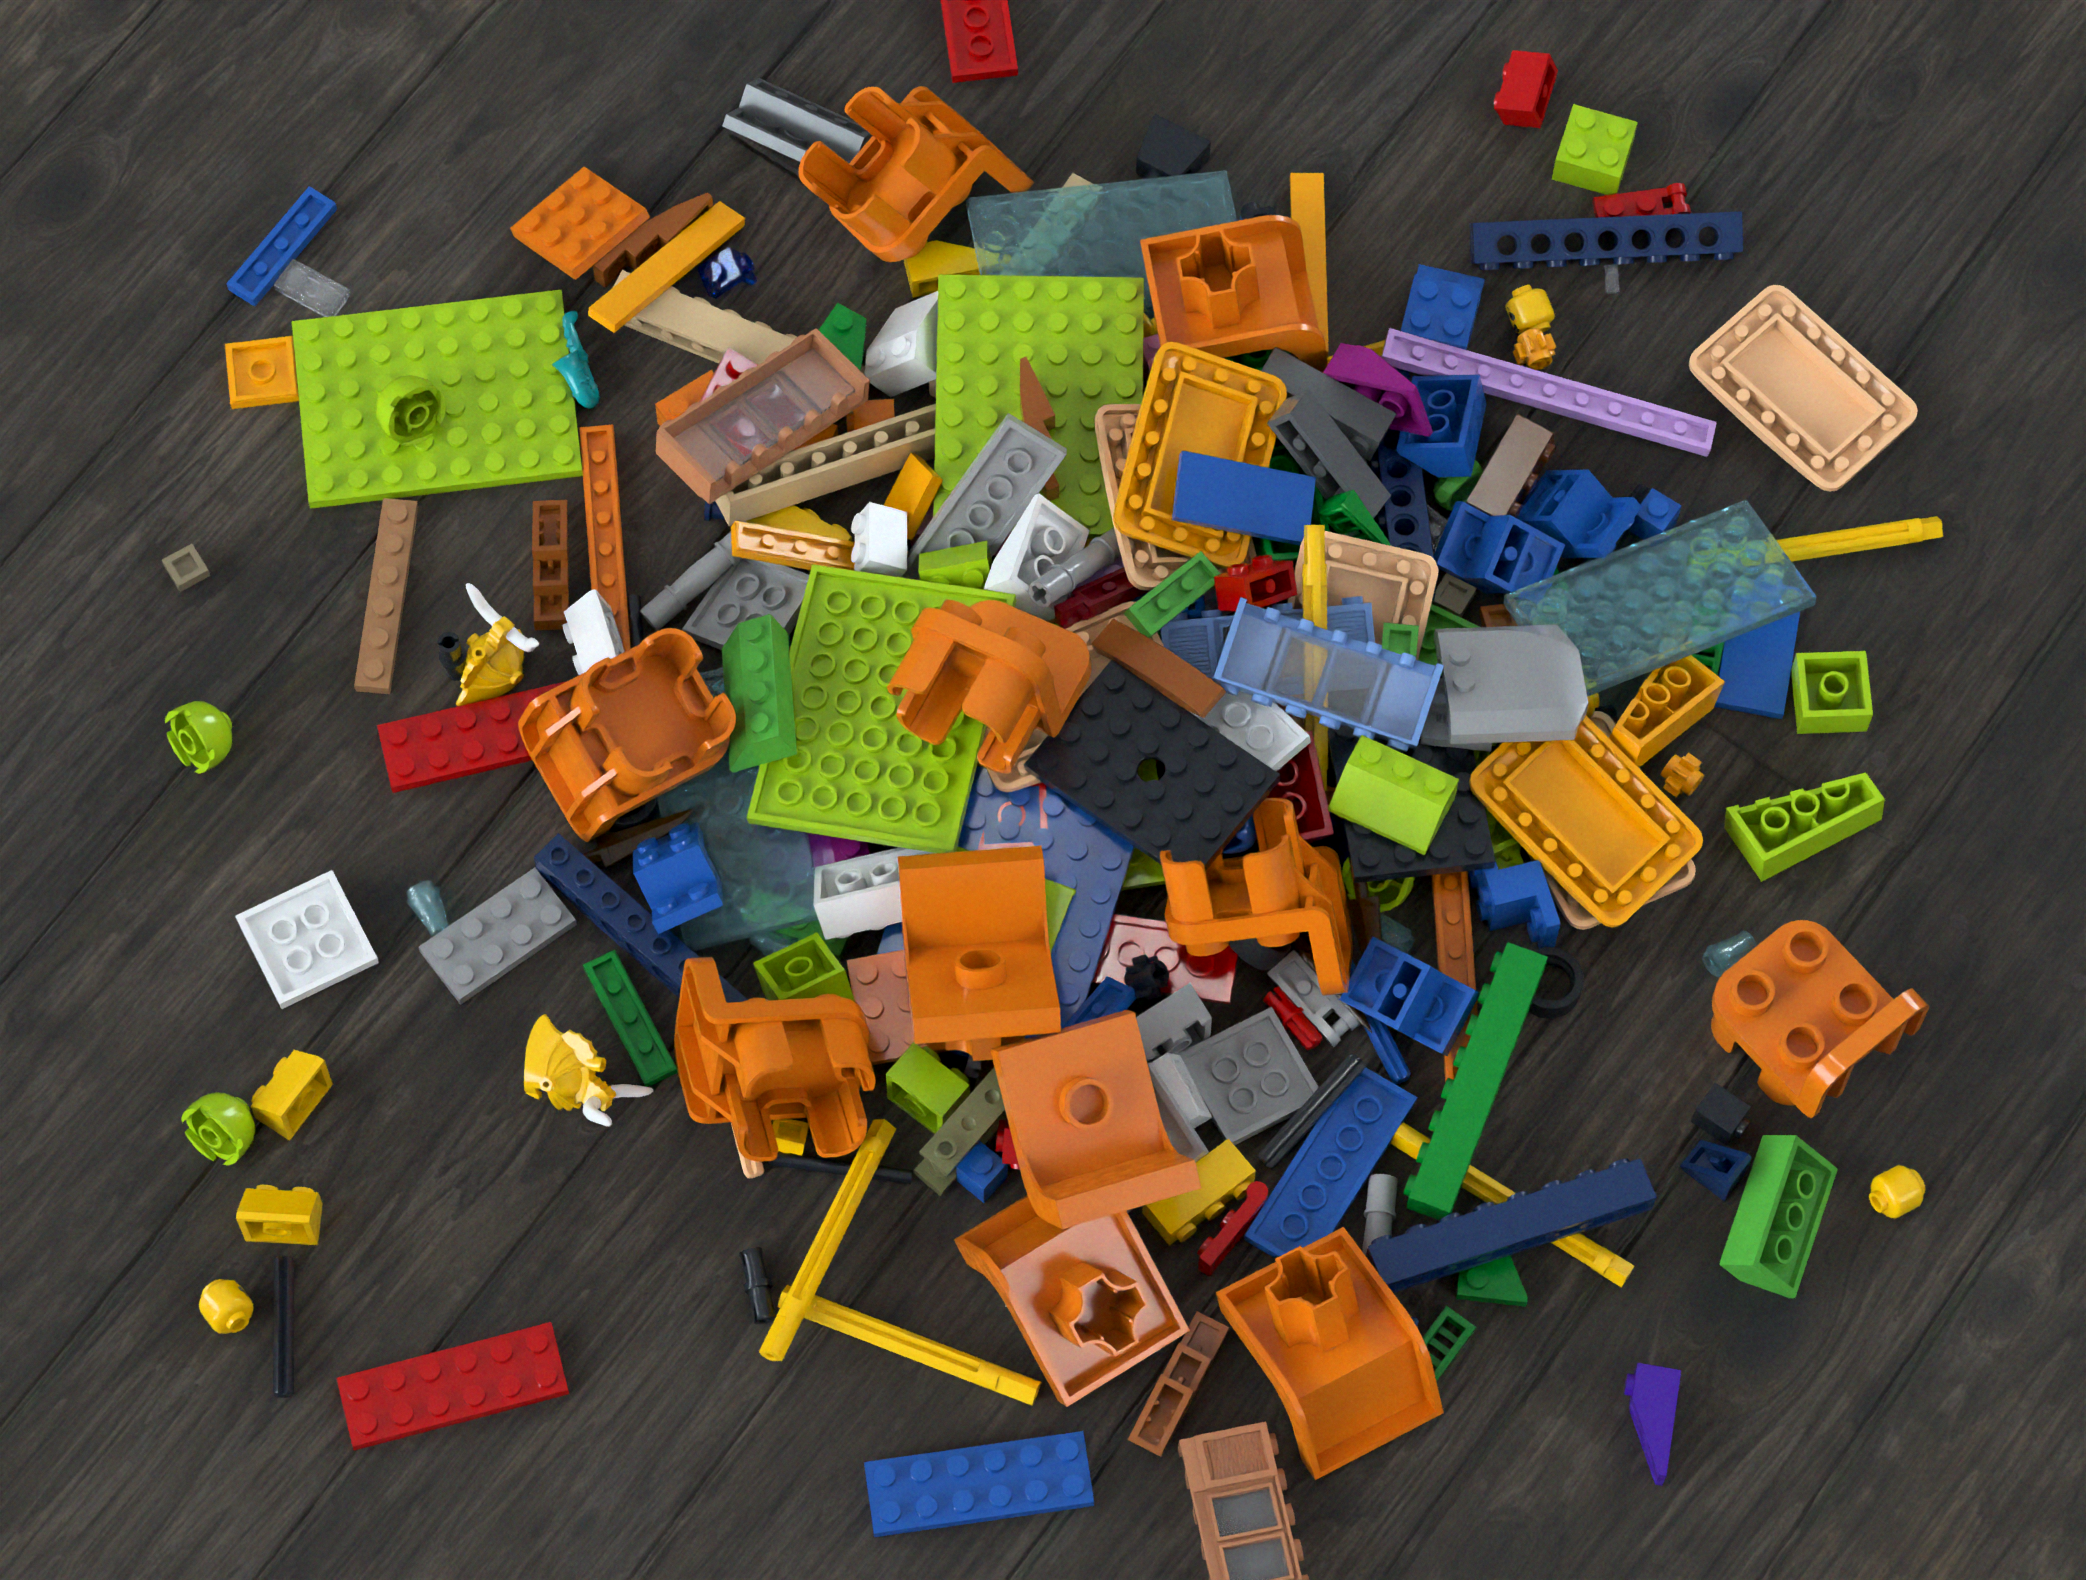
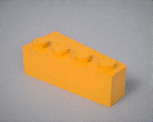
M1671 640L1664 654L1655 664L1651 674L1645 679L1637 695L1632 699L1614 726L1609 739L1639 768L1714 708L1725 681Z

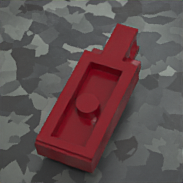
M1123 567L1074 589L1068 599L1054 605L1055 622L1060 627L1066 629L1080 622V620H1088L1115 606L1130 602L1149 591L1134 587L1129 582Z

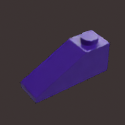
M1637 1363L1634 1374L1627 1373L1624 1395L1630 1396L1629 1411L1655 1485L1662 1486L1667 1476L1681 1370Z

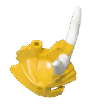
M470 583L466 584L469 597L474 607L492 625V628L489 630L490 632L478 636L476 633L472 634L466 642L469 648L467 650L463 676L460 680L462 690L455 703L457 706L496 698L512 690L524 676L522 667L525 658L524 651L531 652L539 646V642L535 638L525 637L521 630L515 628V624L508 618L500 616L488 604L480 591Z
M546 1014L539 1017L534 1024L528 1039L525 1055L524 1090L526 1094L539 1100L542 1098V1092L538 1089L546 1091L551 1103L558 1110L564 1108L567 1111H571L573 1107L579 1109L583 1103V1114L588 1120L610 1127L612 1125L611 1118L601 1111H605L612 1105V1099L642 1097L653 1092V1088L640 1085H607L606 1081H602L595 1074V1071L603 1072L605 1070L606 1059L597 1056V1051L592 1046L590 1040L585 1039L581 1033H575L570 1029L566 1033L560 1032L551 1023Z

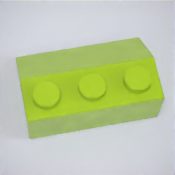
M1361 735L1345 765L1328 811L1425 855L1455 799L1459 779Z

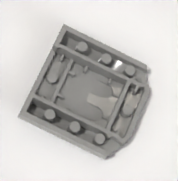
M1558 625L1435 629L1434 643L1437 663L1444 665L1442 679L1447 704L1446 721L1450 744L1575 739L1580 722L1584 720L1587 713L1588 698L1579 650Z

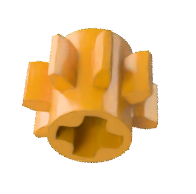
M1534 328L1521 333L1517 337L1518 343L1514 344L1516 350L1513 351L1518 365L1526 364L1527 368L1540 370L1551 364L1553 360L1551 356L1555 355L1554 349L1557 348L1551 333L1543 335L1540 329Z
M1690 753L1682 758L1675 754L1661 772L1660 776L1666 779V784L1663 788L1676 798L1683 792L1690 796L1704 778V774L1699 771V766L1702 762Z

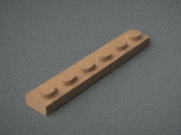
M383 498L354 684L355 690L358 692L391 693L418 514L417 501Z

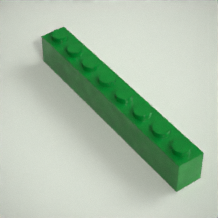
M1507 942L1503 953L1496 952L1490 967V971L1495 973L1491 984L1484 983L1477 1002L1483 1004L1479 1016L1472 1014L1465 1032L1466 1035L1471 1036L1467 1048L1459 1047L1453 1066L1458 1068L1455 1079L1447 1078L1440 1098L1446 1100L1442 1112L1435 1110L1428 1130L1434 1132L1430 1143L1423 1142L1416 1159V1162L1421 1164L1418 1175L1410 1174L1403 1194L1409 1196L1407 1209L1437 1220L1452 1213L1545 970L1548 956Z

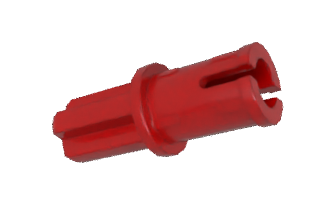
M1279 986L1273 989L1276 993L1275 995L1271 991L1268 992L1263 1001L1266 1005L1273 1008L1278 1018L1282 1021L1281 1024L1284 1029H1289L1305 1049L1316 1048L1323 1040V1037L1303 1014L1302 1011L1304 1009L1302 1007L1298 1008Z

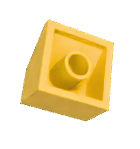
M293 1050L288 1058L283 1057L277 1063L273 1071V1078L266 1086H260L251 1100V1109L254 1117L289 1141L333 1085L324 1059L297 1050Z
M258 1185L256 1189H245L237 1210L236 1220L245 1241L318 1245L323 1203L319 1193L314 1192L311 1188L294 1187L292 1191L278 1190L277 1187L272 1185Z

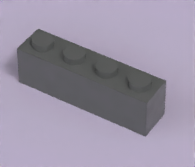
M1277 347L1274 348L1261 370L1282 380L1287 389L1286 399L1310 389L1360 456L1368 460L1372 459L1396 415L1395 412Z
M1310 389L1287 398L1267 422L1307 476L1316 477L1315 486L1326 500L1328 497L1354 489L1374 518L1390 498L1391 494Z

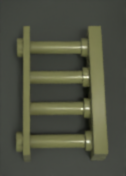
M995 1067L919 1151V1154L924 1159L914 1169L913 1174L939 1196H942L957 1179L956 1167L979 1141L986 1145L997 1133L999 1120H1006L1007 1115Z

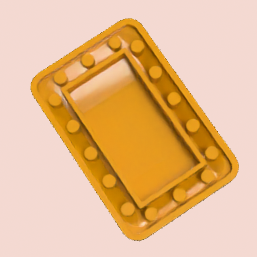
M1178 342L1163 344L1157 350L1120 483L1113 513V522L1117 530L1126 536L1192 558L1202 551L1213 565L1227 569L1230 565L1242 563L1246 557L1251 536L1172 520L1179 454L1182 451H1188L1269 468L1277 436L1267 422L1286 400L1287 389L1282 380L1274 375Z
M1585 715L1583 721L1581 720L1574 740L1503 742L1474 769L1469 778L1471 791L1496 820L1535 860L1540 861L1541 866L1599 922L1608 927H1618L1625 923L1702 847L1703 837L1698 827L1587 715Z

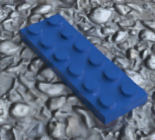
M1365 1068L1317 1121L1247 1230L1244 1240L1273 1258H1277L1299 1246L1303 1248L1334 1232L1389 1147L1395 1132L1413 1109L1418 1097L1370 1069Z
M1083 1431L864 1462L874 1537L1094 1506Z

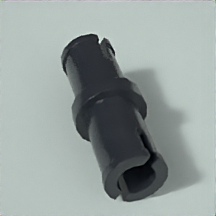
M445 632L439 636L437 641L440 650L439 661L446 669L447 676L451 680L459 681L463 676L467 653L460 644L458 635L453 632Z
M760 1247L749 1248L739 1253L746 1279L743 1287L745 1293L749 1294L754 1324L772 1322L777 1316L770 1292L773 1284L771 1278H767L762 1256L763 1251Z

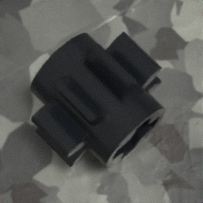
M1145 954L1132 958L1133 966L1126 967L1125 984L1134 989L1137 999L1146 997L1149 1000L1160 997V988L1168 986L1169 972L1166 965L1158 960L1157 956L1148 958Z

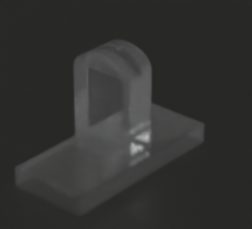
M1604 265L1605 292L1619 293L1618 265Z

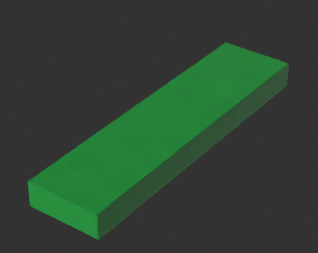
M610 951L583 964V969L644 1086L649 1087L678 1073L673 1059L616 951Z

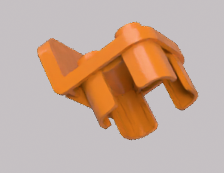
M924 86L913 89L901 103L896 102L878 87H867L860 90L846 104L845 113L873 135L850 163L823 142L816 141L805 152L799 165V178L801 182L829 205L834 217L868 250L886 262H897L916 256L924 248L928 235L947 213L968 197L972 184L983 171L987 172L1019 199L1035 183L972 124Z
M947 599L943 602L940 609L924 608L911 629L913 642L888 684L887 689L890 694L897 696L901 694L903 689L908 690L897 709V719L913 735L933 745H940L945 741L962 710L965 715L988 726L991 730L977 754L978 761L983 767L995 772L1008 774L1012 771L1035 729L1045 732V734L1052 737L1058 735L1090 678L1092 662L1084 640L1069 630L1000 601L985 600L968 607L958 601Z
M675 628L659 630L643 639L639 645L612 659L607 657L596 662L586 672L532 700L519 719L520 735L529 755L570 826L585 842H589L608 832L618 817L710 770L721 760L728 749L730 735L736 723L734 707L725 693H721L713 698L697 670L698 665L703 660L702 652L695 640L682 630Z
M1266 798L1253 813L1260 852L1223 859L1221 852L1206 871L1201 861L1173 862L1171 851L1165 850L1160 852L1168 894L1165 909L1168 934L1175 943L1186 945V950L1189 954L1194 956L1216 954L1224 950L1229 945V941L1257 938V942L1265 947H1279L1295 941L1299 937L1300 932L1308 931L1322 995L1348 992L1353 956V934L1339 856L1330 847H1312L1299 835L1294 807L1291 801L1283 798Z
M1796 920L1782 925L1722 974L1716 984L1712 997L1714 1015L1712 1017L1711 1029L1715 1040L1726 1052L1731 1053L1739 1044L1762 1069L1757 1083L1770 1099L1782 1105H1796L1803 1114L1813 1118L1819 1113L1826 1095L1838 1098L1843 1093L1854 1065L1873 1050L1886 1054H1891L1895 1051L1903 1032L1912 1036L1920 1029L1930 1006L1913 988L1906 990L1893 999L1825 927L1812 921Z
M712 957L687 958L683 969L675 1024L674 1047L677 1071L690 1117L694 1121L703 1124L731 1122L739 1152L745 1158L752 1161H773L777 1158L779 1148L771 1120L807 1118L816 1152L821 1157H839L856 1150L863 1143L867 1132V1118L859 1094L860 1085H862L863 1091H873L876 1081L867 1051L869 1029L862 1008L853 1000L835 994H823L815 998L786 1000L751 998L743 1002L726 1003L714 959Z

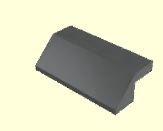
M761 78L746 84L739 108L726 114L722 125L733 132L801 162L803 155L814 142L821 141L850 163L873 136L857 122Z

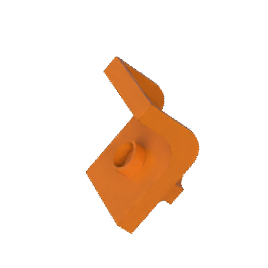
M1266 215L1140 240L1160 346L1168 342H1178L1221 358L1277 347L1297 356V359L1320 372H1324L1328 365L1324 336L1318 327L1306 270L1301 228L1294 219L1281 215Z
M1042 846L898 856L904 960L914 1043L945 1042L946 1050L964 1051L972 1056L973 1061L993 1060L990 1049L1023 1040L1025 1035L1061 1033L1060 1005L1049 946Z
M1130 1010L1120 1011L1061 1028V1033L1040 1034L990 1049L1022 1180L1031 1205L1041 1219L1061 1229H1066L1201 1189L1195 1160L1179 1154L1172 1146L1164 1129L1135 1012Z
M1028 1195L954 1239L966 1264L982 1273L997 1290L1014 1318L1054 1395L1066 1407L1190 1331L1127 1211L1061 1229L1041 1219L1033 1209Z
M1344 1227L1303 1248L1299 1246L1275 1258L1276 1262L1216 1292L1222 1314L1267 1375L1281 1398L1293 1426L1301 1460L1315 1480L1444 1413L1431 1357L1417 1326Z

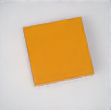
M293 336L225 344L230 405L232 409L299 401Z
M911 452L883 506L907 512V539L912 541L943 479L934 472L921 456Z

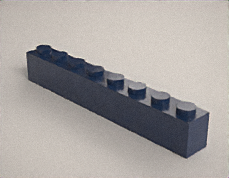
M1628 1158L1620 1159L1610 1164L1609 1169L1596 1172L1595 1169L1586 1170L1576 1175L1574 1180L1562 1183L1561 1180L1552 1181L1542 1186L1540 1191L1528 1194L1527 1191H1521L1508 1197L1506 1202L1494 1205L1493 1202H1487L1473 1209L1474 1212L1462 1216L1459 1213L1449 1214L1439 1220L1440 1223L1428 1227L1425 1224H1418L1407 1229L1405 1234L1394 1238L1391 1235L1378 1237L1368 1246L1366 1257L1391 1291L1395 1293L1652 1210L1657 1197L1641 1158L1629 1161Z

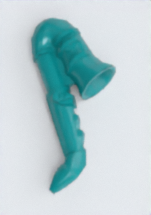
M570 311L564 314L562 320L564 338L567 340L566 346L570 353L552 363V365L564 376L577 402L583 407L591 409L599 404L598 386L594 382L588 365V354L583 350L574 327L578 313L577 311Z

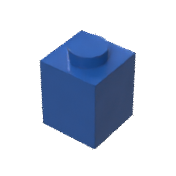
M1652 488L1640 504L1642 508L1634 517L1635 520L1630 527V532L1659 549L1677 524L1681 505Z
M979 1141L956 1167L957 1182L985 1203L1008 1177L1007 1164L1002 1163V1158Z

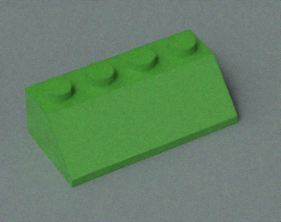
M771 614L738 623L722 647L724 692L733 705L736 714V723L730 735L728 746L729 767L732 773L797 755L788 632Z
M1763 1135L1719 1265L1742 1282L1787 1298H1795L1838 1169L1797 1135Z

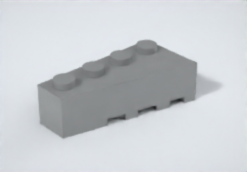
M1191 983L1136 1017L1147 1063L1153 1062L1166 1053L1178 1054L1210 1038L1212 1017Z

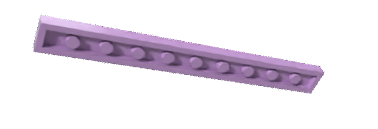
M1389 328L1381 358L1392 367L1423 376L1480 374L1483 391L1486 394L1706 457L1711 450L1717 423L1715 421Z

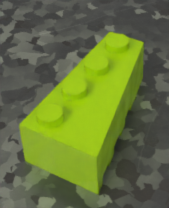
M1866 773L1823 783L1820 788L1804 791L1802 788L1791 791L1788 796L1772 800L1769 797L1755 800V804L1740 808L1739 805L1727 807L1724 829L1762 882L1882 820L1885 799Z

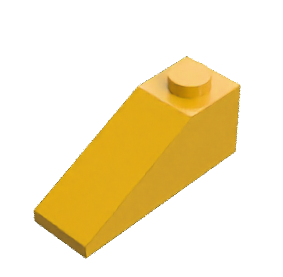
M935 240L926 242L924 248L916 256L904 259L912 297L914 298L938 291L939 274L1000 275L1011 259L1007 255Z

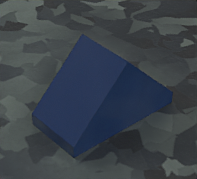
M1700 1140L1680 1167L1685 1173L1725 1201L1746 1175L1752 1157L1746 1152Z

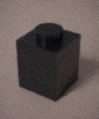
M1714 1083L1695 1109L1691 1122L1727 1146L1734 1136L1740 1139L1749 1127L1751 1121L1747 1119L1751 1106L1717 1083Z

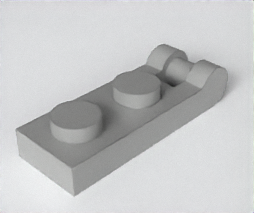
M1295 950L1267 973L1298 1008L1302 1007L1304 1009L1302 1011L1303 1014L1333 1048L1342 1041L1340 1037L1349 1029L1353 1031L1360 1025L1359 1021L1335 994L1322 995L1317 974L1302 960ZM1332 1012H1335L1340 1019L1330 1027L1324 1019Z

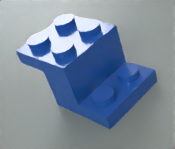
M1419 264L1417 274L1414 275L1401 331L1467 350L1485 279Z
M1589 469L1546 470L1532 492L1523 501V506L1517 519L1565 544L1561 554L1562 558H1605L1613 552L1616 542L1623 532L1634 523V517L1642 506L1634 497L1613 498Z
M1457 501L1433 558L1437 563L1438 569L1476 587L1485 594L1507 593L1531 607H1540L1565 544L1511 515L1489 516L1463 501Z
M698 822L688 825V823L680 824L669 831V835L658 840L655 837L648 838L639 843L637 849L633 850V874L652 910V923L658 934L723 906L722 881L705 849L703 833Z
M1539 860L1498 870L1495 862L1494 868L1468 871L1470 889H1476L1479 900H1476L1479 919L1481 921L1486 920L1489 931L1527 922V931L1532 943L1537 942L1539 949L1555 947L1561 923Z
M1372 936L1349 980L1348 992L1342 993L1339 1000L1433 1050L1448 1056L1480 992Z

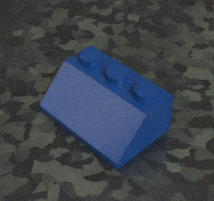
M1480 374L1413 376L1412 383L1418 389L1433 433L1428 437L1400 431L1397 444L1398 454L1436 477H1471L1487 404Z

